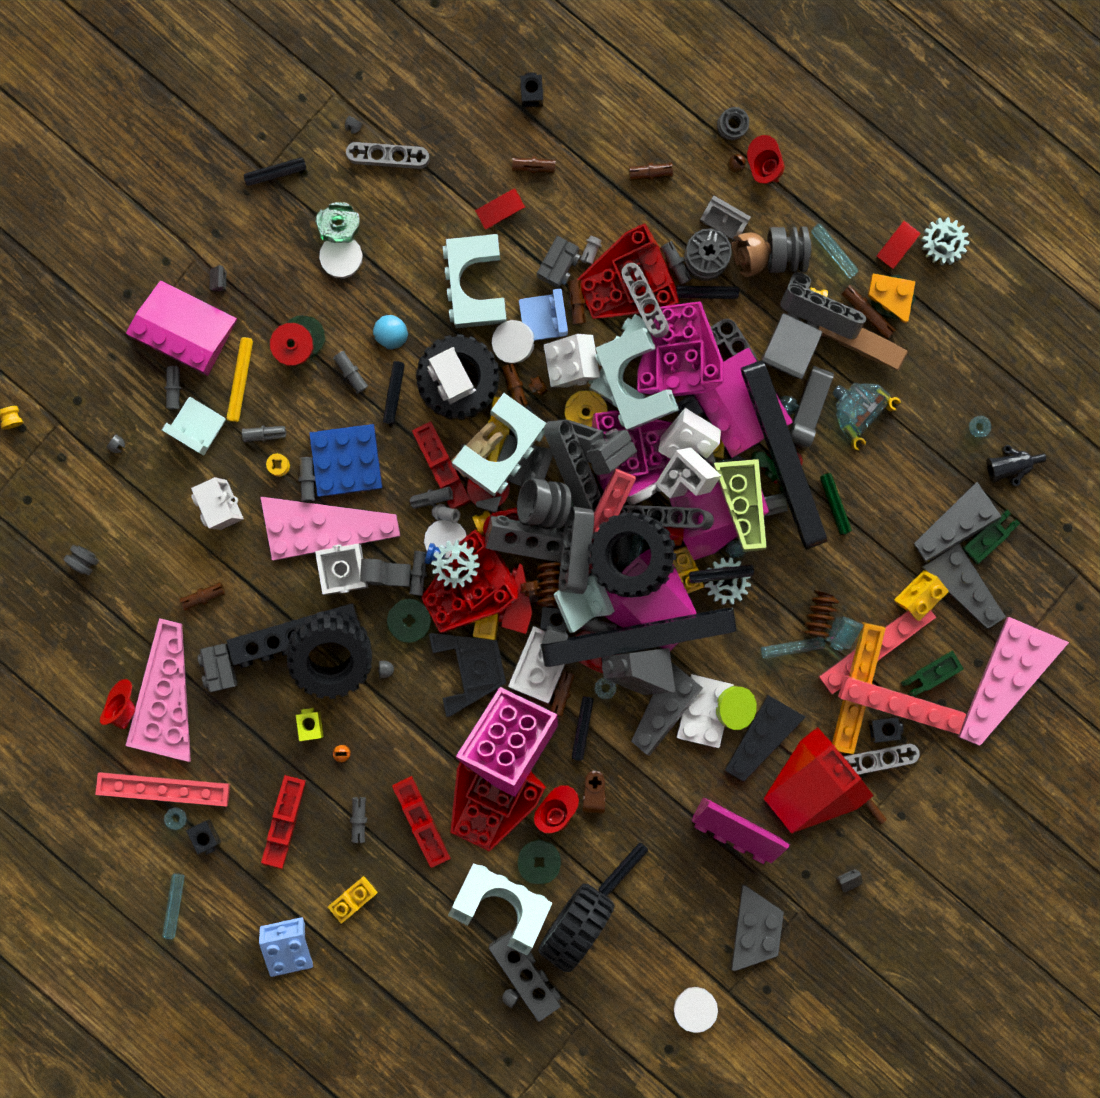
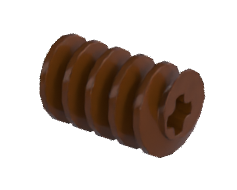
M560 562L543 563L537 567V571L542 572L537 575V579L543 581L538 583L542 590L537 594V597L542 598L537 601V605L540 607L559 608L554 594L560 590L558 587V576L560 575L558 567L561 565Z
M814 590V593L819 597H813L811 600L816 604L809 607L814 614H807V618L812 622H806L804 626L809 630L802 632L820 638L830 637V634L825 629H832V626L827 623L828 621L835 620L830 615V612H837V609L832 604H839L840 601L831 594Z

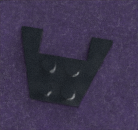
M429 634L433 653L450 649L456 650L464 687L463 694L442 698L446 717H450L506 683L497 640Z

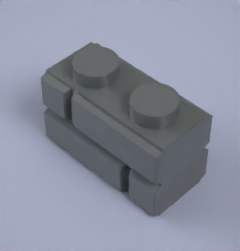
M556 236L537 271V278L557 289L562 284L566 285L571 276L568 273L571 266L576 267L581 255L578 254L580 248Z
M610 430L605 434V439H599L591 444L593 448L587 451L586 455L590 463H592L591 466L595 474L602 475L612 472L637 452L627 430Z
M225 643L200 649L201 654L198 655V662L200 667H204L205 675L202 676V681L205 689L208 688L209 692L238 686L228 644Z

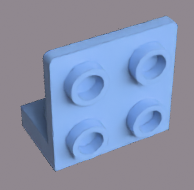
M562 289L553 290L552 295L519 300L522 323L529 326L534 334V341L568 335Z
M303 917L260 927L259 945L271 977L313 967L305 940V922Z

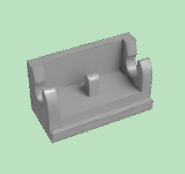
M713 196L700 221L736 241L733 237L742 234L751 217Z

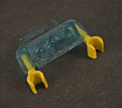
M854 383L848 390L838 385L832 393L833 396L839 399L836 403V417L839 426L847 438L852 440V448L858 451L856 442L860 440L863 445H866V441L863 438L857 437V435H862L885 408L888 411H895L896 408L892 406V401L897 405L901 403L899 398H891V395L878 384Z

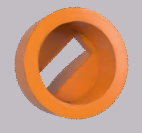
M339 745L333 750V758L337 762H345L351 756V751L346 745ZM336 752H347V756H336Z

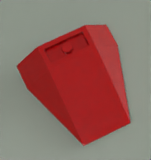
M645 223L625 232L576 279L581 280L582 295L592 319L640 314L622 277V269L629 263L637 264L643 271L660 307L679 303L675 283L660 247ZM630 271V276L634 282L638 281L634 271ZM639 287L636 290V295H644L646 287ZM648 304L644 308V313H652L655 305Z
M476 529L461 540L459 545L467 542V549L474 547L472 555L478 554L479 556L474 561L480 563L478 568H474L478 572L477 576L471 575V583L465 580L464 587L457 583L456 587L453 588L451 582L444 586V579L438 581L437 578L440 575L438 573L421 597L440 633H445L501 613L518 600V585L497 550L486 549L485 537ZM461 551V555L465 559H469L468 556ZM454 559L453 562L450 563L454 565L455 569H457L458 566L461 565L457 562V559ZM443 569L448 576H451L447 569ZM469 569L461 571L459 577L467 574Z
M817 727L799 742L765 795L764 800L788 830L794 833L857 810L874 795L832 742Z
M460 762L456 773L450 833L490 852L536 808L546 786L530 771L517 795L514 797L496 788Z

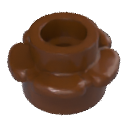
M540 376L534 379L533 377L530 378L531 383L529 387L533 394L543 396V393L548 389Z
M537 580L520 584V593H525V596L538 594L537 590L541 586L538 585Z

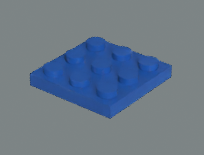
M374 424L309 432L318 497L383 489Z

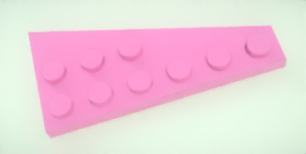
M261 497L273 561L315 553V551L333 548L332 546L334 545L347 546L400 537L396 514Z
M1007 617L958 737L980 746L1069 642Z
M159 618L126 746L190 762L182 624Z

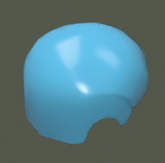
M386 315L375 322L373 335L379 344L392 350L400 348L406 342L408 331L401 319L393 315Z

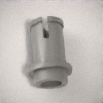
M594 236L586 239L587 244L580 260L592 265L598 249L602 247V240Z
M438 504L433 507L432 515L438 521L446 520L456 523L460 518V511L448 508L444 504Z

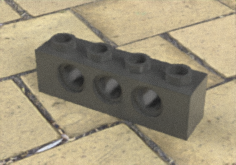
M491 516L485 535L486 549L561 563L564 528L557 529L544 527L541 524L522 523L520 520H511L506 516ZM510 532L515 533V534L512 535V536H507V535H506L507 533H510ZM532 536H533V537H536V538H534L533 540H528V539H527V538L532 537ZM553 540L556 541V542L553 543V544H549V543H548V542L553 541Z
M509 930L489 944V949L537 1021L540 1022L561 1007L559 1000L562 998L555 987L552 989L549 987L547 975L542 969H537L534 964L537 961L531 952L525 955L507 946L513 934L512 930ZM517 951L520 954V958L517 961L510 960L508 958L509 952ZM529 969L533 975L530 979H523L520 975L521 971ZM542 988L545 994L538 998L533 995V990Z

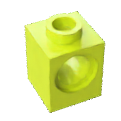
M314 708L302 709L301 714L296 715L299 741L324 737L320 711L314 712ZM307 718H312L315 722V727L312 730H308L304 726Z

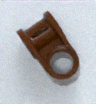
M590 771L586 775L585 792L583 793V813L605 814V779L599 771ZM593 776H597L598 780L601 781L595 787L592 785V782H589V780H593Z

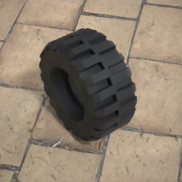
M458 334L457 337L445 336V339L434 341L433 345L430 348L427 347L424 355L420 357L416 371L419 394L426 406L439 416L442 415L450 420L452 418L458 420H465L468 417L472 418L477 416L478 413L483 412L492 403L498 389L499 368L495 362L494 355L487 350V346L482 342L479 343L473 337L466 338L464 335ZM454 347L458 358L466 359L475 366L478 373V383L474 393L449 404L448 400L443 401L438 391V381L433 382L427 366L430 365V358Z
M621 513L618 516L614 515L608 518L609 521L602 522L598 526L599 531L593 533L591 537L594 539L593 543L589 544L588 551H591V557H588V564H592L593 567L590 571L593 576L598 578L597 583L600 586L607 588L606 591L611 594L633 598L650 595V593L658 591L662 584H666L670 579L668 577L669 574L673 573L675 568L673 560H676V553L673 551V547H675L674 540L670 539V532L662 526L661 522L648 515L638 513ZM630 534L643 537L651 549V560L648 568L637 576L622 574L614 563L613 554L617 542L622 537Z
M330 611V614L325 615L324 612H318L314 618L310 615L305 618L304 624L299 622L295 627V631L289 637L287 646L289 674L295 680V684L301 689L304 687V692L309 695L315 693L317 698L322 699L324 696H329V699H336V695H341V697L347 696L348 691H356L359 688V683L363 684L366 681L367 674L371 671L372 651L367 631L363 626L360 627V622L355 618L349 620V615L342 613L340 616L337 615L336 611ZM333 642L346 647L350 651V656L339 666L322 667L315 664L309 658V653L320 644Z
M583 883L566 903L546 933L538 949L540 955L563 972H571L583 959L605 927L615 907L613 901L590 884Z

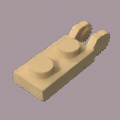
M490 422L466 446L486 459L500 440H502L503 435L501 432H498L488 439L487 436L496 427L493 422Z

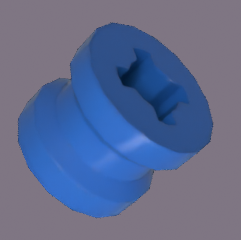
M434 543L429 545L425 564H431L433 560H437L433 556L435 552L441 553L439 547H436Z

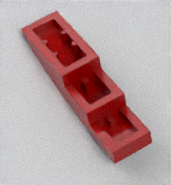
M430 421L412 430L440 489L450 486L453 491V500L447 501L449 507L458 509L470 503L471 500L455 468L452 467V462L432 422Z
M284 775L261 865L283 870L306 780Z
M408 777L392 785L430 868L451 859L413 777Z

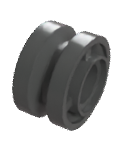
M738 107L726 109L717 121V130L726 140L739 139L749 128L747 113ZM729 119H734L737 122L738 127L736 129L729 126Z
M72 545L70 548L72 555H66L63 560L77 572L91 575L93 570L90 566L97 565L99 562L96 555L81 546Z

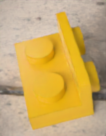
M923 570L894 601L898 606L910 612L917 621H920L948 593V589L937 576Z

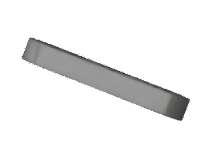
M353 142L346 149L347 158L354 164L421 169L426 167L430 161L429 153L423 147ZM357 148L360 153H366L365 149H368V159H365V154H358L357 158H354L351 152H354ZM377 149L381 150L383 157L379 160H374L371 157L372 152ZM396 151L404 153L405 156L402 161L397 162L393 160L392 156ZM407 152H411V157H418V153H422L425 159L417 162L416 158H410L411 162H408Z
M635 263L626 264L622 269V277L648 330L654 337L660 338L665 336L669 331L668 322L643 271ZM630 271H634L638 281L634 282L630 276ZM639 287H646L644 295H636V290ZM648 304H654L655 309L652 313H644V308ZM656 318L657 321L661 324L660 330L657 331L656 325L652 319Z
M903 744L843 757L848 763H856L857 767L852 768L857 774H863L912 764L918 760L920 755L915 745ZM907 748L913 752L910 760L908 757L899 758L898 753H906ZM885 752H890L893 756V761L890 764L883 762L882 756ZM865 756H869L872 759V765L868 769L862 766V759Z

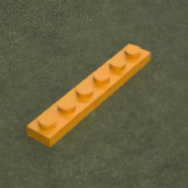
M862 623L849 674L850 678L872 684L886 628ZM843 699L832 744L839 752L854 754L866 706Z

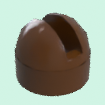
M741 154L732 155L728 162L729 169L736 173L741 172L746 165V160ZM734 158H736L742 165L740 166L738 162L734 160Z

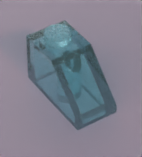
M845 616L836 617L829 632L830 637H827L826 641L831 643V648L842 652L843 648L850 649L862 630L863 624Z

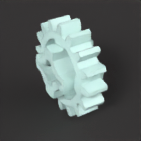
M948 217L944 222L941 218L936 221V224L931 222L928 225L930 229L926 228L923 232L926 236L921 238V242L926 243L922 250H928L926 258L932 256V262L935 263L937 260H940V265H944L946 260L949 265L954 262V259L960 260L962 258L960 254L964 255L967 252L964 247L969 244V241L964 240L969 234L962 233L964 225L958 227V220L950 223V218ZM936 231V238L932 240V235ZM943 239L944 241L948 240L950 242L947 244L946 242L942 243L940 241ZM958 243V248L954 252V244Z
M456 540L454 545H452L450 541H447V547L445 548L440 545L439 550L441 553L435 552L433 555L437 558V560H433L431 563L437 566L433 569V573L440 574L437 580L444 579V586L451 582L453 588L456 587L457 583L464 587L465 580L471 583V575L477 576L478 572L474 568H478L480 563L474 560L479 556L478 554L472 555L474 547L467 549V542L459 545V541ZM452 550L450 557L442 558L446 552ZM461 551L464 552L469 559H465L461 555ZM454 559H457V562L461 564L457 569L454 568L453 564H450ZM443 569H447L451 576H448ZM469 569L467 574L459 577L461 571Z
M721 558L720 564L715 561L712 564L714 569L740 566L741 561L734 564L733 558H729L728 563H726L724 558ZM750 577L741 578L740 589L736 586L738 578L730 581L731 586L723 585L719 587L723 584L724 580H718L715 585H713V581H709L704 585V588H710V591L707 593L708 596L715 595L713 601L716 602L720 598L723 605L727 600H729L730 604H734V598L741 601L742 597L740 594H748L745 587L751 586L750 583L746 582V579ZM721 590H726L731 594V596H725L720 594L719 592Z

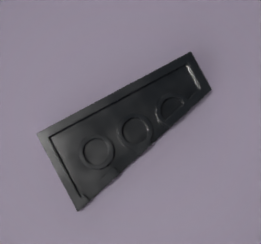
M767 695L724 770L745 781L803 721L805 716Z

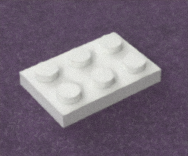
M533 626L508 687L549 703L565 664L552 667L544 666L540 645L546 631Z
M691 674V678L700 684L703 689L682 714L676 738L719 748L724 726L720 723L716 714V707H718L719 703L717 700L725 689L734 686V684Z

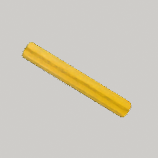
M242 337L240 340L227 413V420L232 422H238L240 418L253 340Z

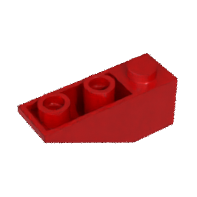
M519 564L518 568L514 567L512 571V576L518 585V600L500 613L498 622H502L501 627L526 634L532 610L529 596H525V593H520V584L526 582L523 566Z

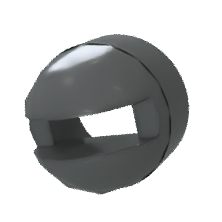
M348 115L345 121L346 131L351 129V134H355L361 130L363 123Z
M116 434L106 449L113 453H121L122 451L118 447L122 446L125 448V442Z
M379 661V678H388L393 674L394 667L390 662Z
M508 989L503 993V1002L512 1009L521 995L515 989Z

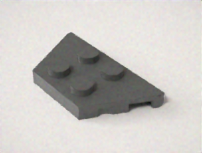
M742 885L731 965V970L733 971L777 957L779 953L784 912L746 885Z

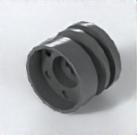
M801 226L799 233L796 227H792L789 237H787L784 227H769L767 242L771 247V254H769L770 257L767 264L769 273H784L787 263H789L792 272H796L798 266L800 272H807L811 258V240L808 227Z
M712 228L702 229L694 233L688 241L683 256L685 260L684 265L693 278L701 281H712L720 277L725 271L732 254L728 238L722 232ZM710 249L712 251L711 254L706 256L705 252Z
M528 478L523 483L518 495L517 514L519 520L522 523L532 525L541 524L544 527L561 528L567 521L570 513V489L563 483H547L546 480Z

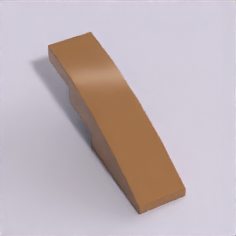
M821 326L818 329L823 331L822 336L835 340L839 345L858 352L860 356L899 371L908 353L902 347L864 328L861 329L856 339L845 338Z

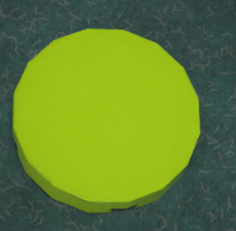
M731 686L720 694L717 700L719 702L718 707H716V714L720 723L733 730H741L747 727L755 717L757 705L755 697L750 690L741 686Z

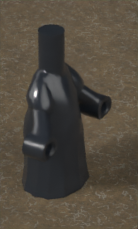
M1010 445L1002 447L1003 454L1010 453L1014 456L986 459L987 470L992 483L1018 474L1017 477L1010 480L1011 486L1015 487L1020 485L1024 475L1031 472L1034 464L1046 462V455L1043 453L1031 456L1028 452L1017 451Z

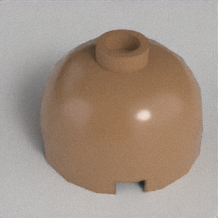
M750 232L734 236L733 239H736V241L732 242L731 248L736 266L740 265L743 269L739 272L744 277H750L762 272L769 262V254H771L769 243L757 233Z

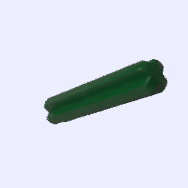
M831 473L823 474L820 476V480L839 533L841 535L848 534L852 529Z

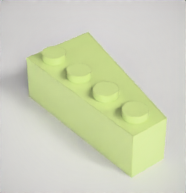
M759 459L714 463V469L721 475L718 481L743 552L765 550L766 537Z

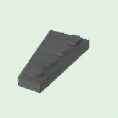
M976 482L914 543V546L927 563L1000 520L1001 515L978 482Z
M960 544L921 567L923 570L937 576L948 589L951 596L985 629L1006 618Z
M673 662L671 663L675 692L653 694L631 741L648 756L653 753L703 689L700 684Z

